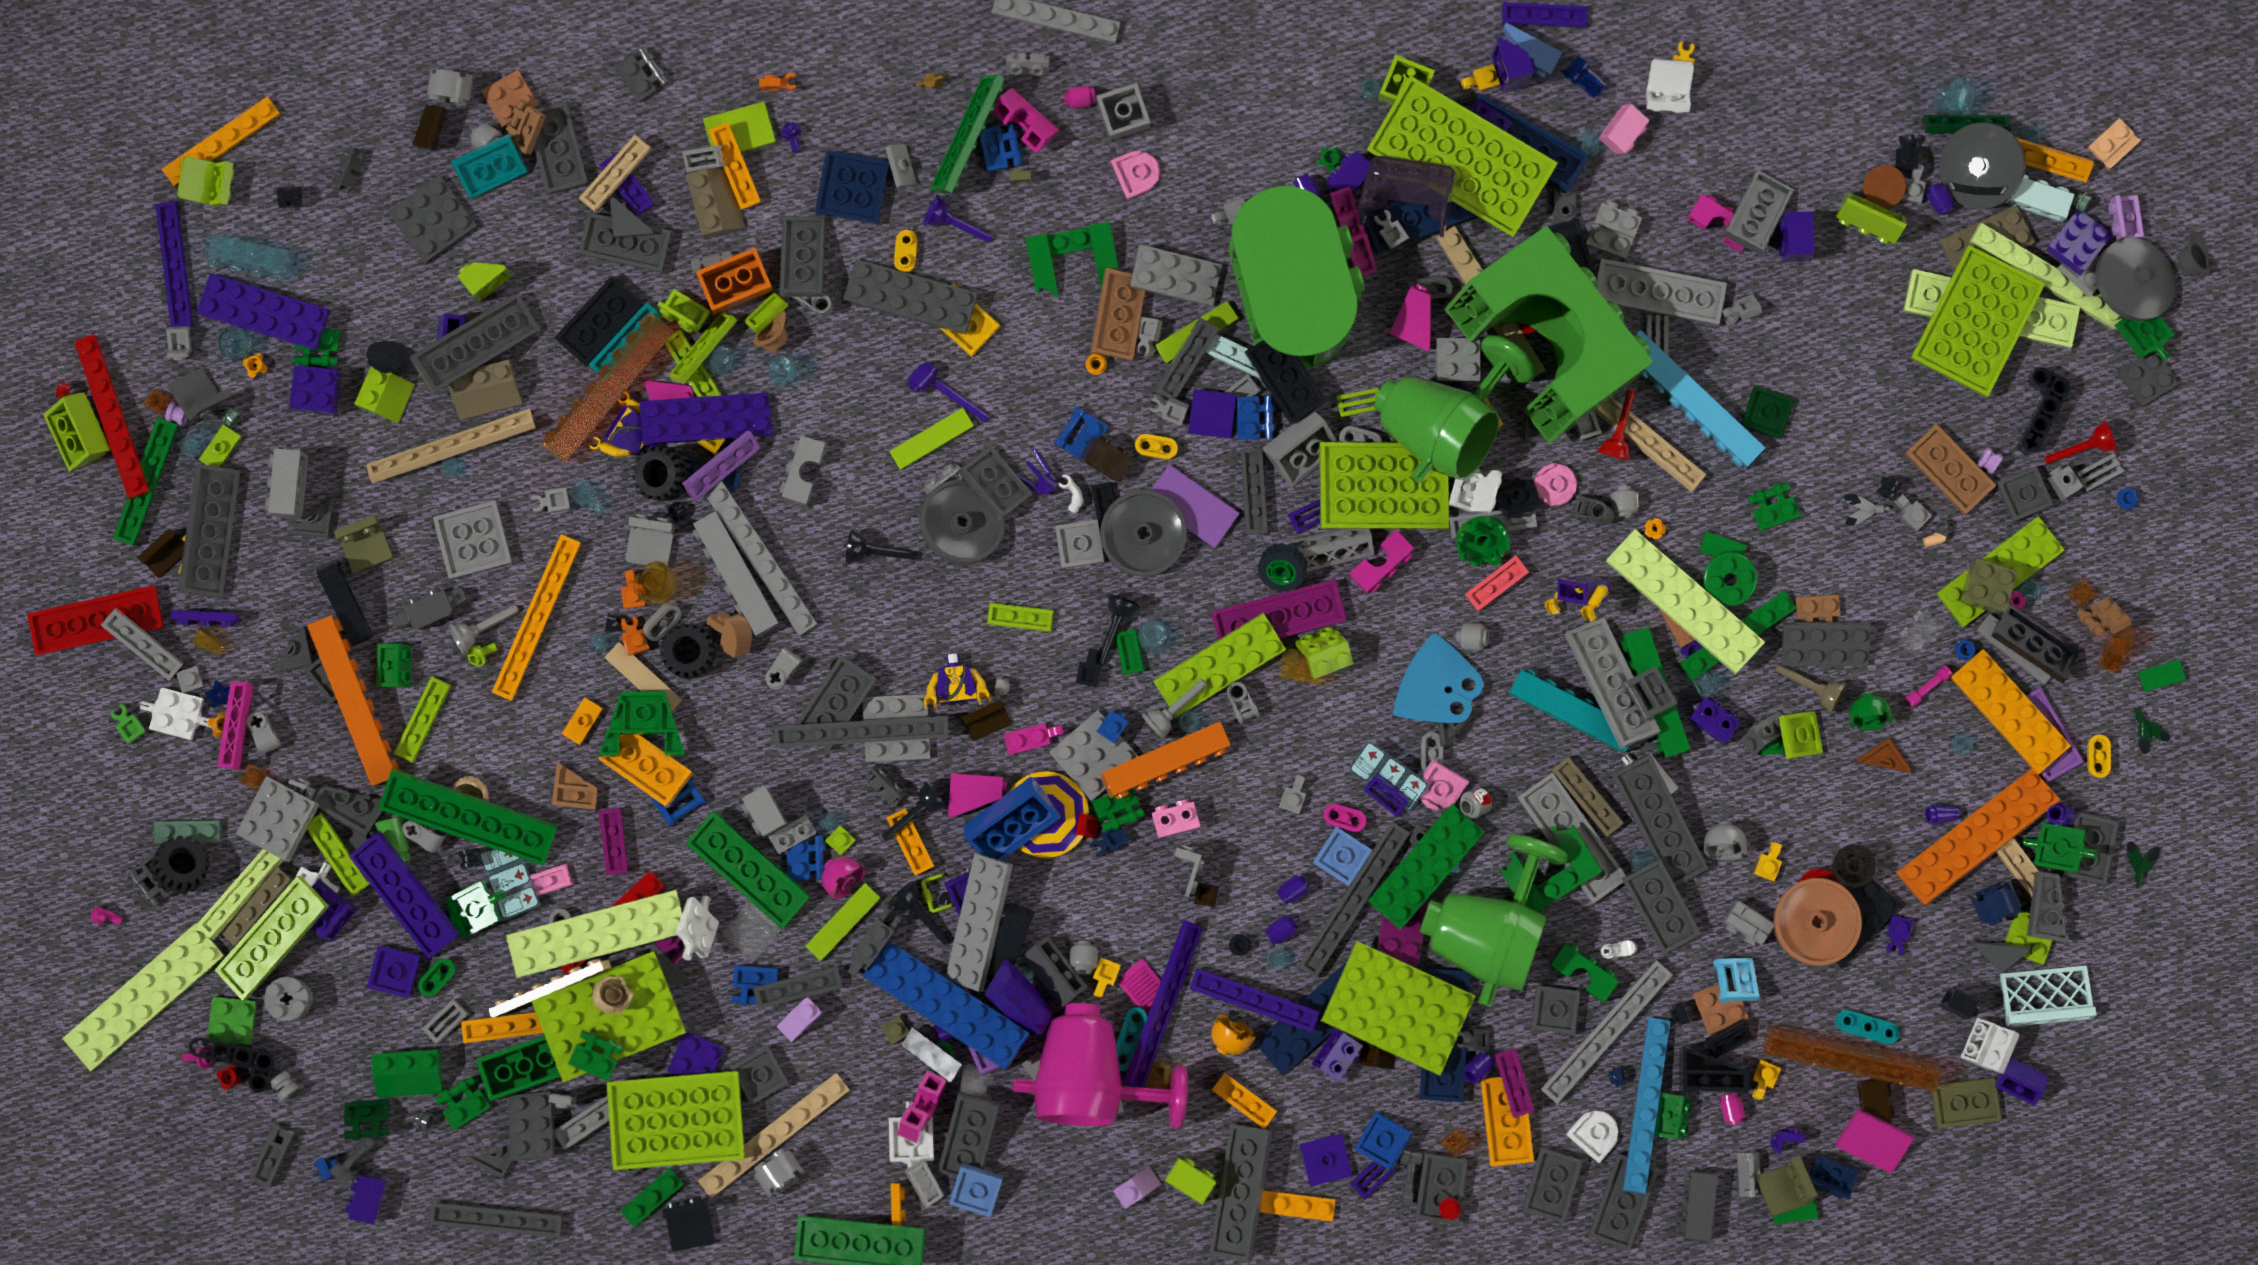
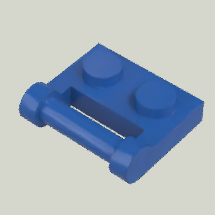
M1075 407L1065 429L1053 443L1079 459L1090 438L1103 436L1108 426L1082 409ZM1079 420H1085L1086 423L1070 446L1066 443Z
M691 779L688 780L669 807L690 793L693 794L694 799L671 814L666 810L668 808L650 796L670 827L676 824V820L699 805L703 806L706 804V801Z

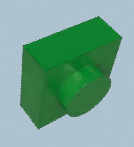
M1782 735L1770 742L1761 751V756L1784 754Z

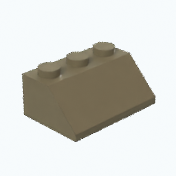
M724 168L704 169L686 174L704 240L746 229L739 203Z
M510 360L478 367L449 384L451 397L460 421L522 405L513 364Z

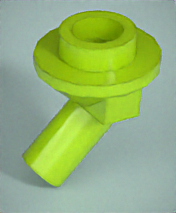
M495 642L482 648L480 645H475L467 651V657L471 664L481 667L486 662L485 655L498 650Z

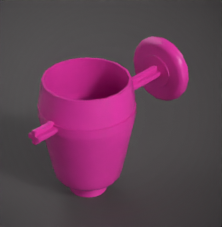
M1071 1003L1066 1004L1065 1016L1053 1019L1050 1024L1036 1080L1014 1079L1013 1092L1035 1093L1036 1117L1038 1120L1076 1126L1115 1124L1120 1099L1169 1103V1124L1173 1129L1178 1130L1182 1128L1185 1120L1188 1098V1075L1186 1067L1178 1064L1172 1071L1170 1090L1121 1086L1113 1026L1108 1020L1100 1018V1006Z

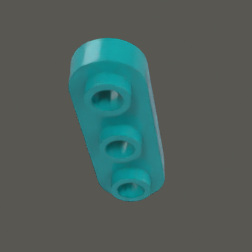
M1132 1008L1126 1014L1116 1044L1118 1059L1120 1056L1127 1058L1125 1064H1120L1118 1061L1120 1071L1128 1070L1146 1023L1147 1014L1141 1008ZM1135 1014L1141 1017L1138 1023L1132 1020V1016ZM1127 1035H1132L1134 1041L1130 1044L1125 1041Z
M1842 1010L1835 1016V1025L1840 1031L1884 1044H1893L1899 1038V1029L1893 1023L1850 1010ZM1845 1017L1850 1019L1849 1025L1844 1024L1843 1019ZM1866 1023L1871 1025L1870 1031L1864 1029ZM1887 1029L1892 1031L1891 1037L1885 1035Z

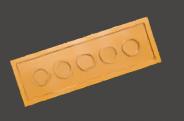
M1984 649L1950 677L2037 774H2040L2071 746Z

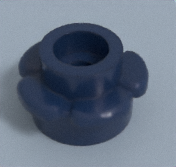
M1613 1066L1612 1071H1609V1078L1611 1084H1615L1617 1088L1619 1085L1625 1084V1076L1622 1067L1616 1068Z

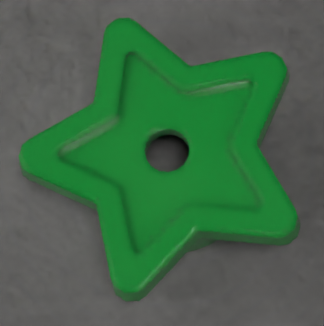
M1336 146L1333 149L1321 147L1322 157L1317 161V164L1326 166L1329 172L1332 173L1335 166L1340 165L1343 160L1339 156V147Z

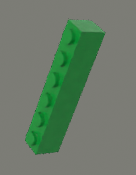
M1649 627L1623 635L1620 645L1623 653L1628 654L1630 661H1627L1631 673H1634L1636 677L1656 666L1669 687ZM1637 684L1649 709H1653L1640 684ZM1676 706L1654 717L1660 729V733L1655 735L1658 742L1655 743V748L1659 756L1662 755L1663 759L1691 750Z

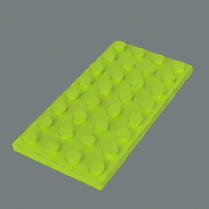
M1412 76L1407 80L1367 148V151L1512 237L1517 233L1558 162Z

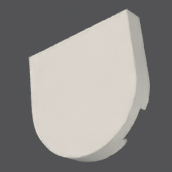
M1594 1110L1583 1114L1566 1135L1595 1161L1600 1163L1615 1146L1618 1140V1127L1611 1115Z

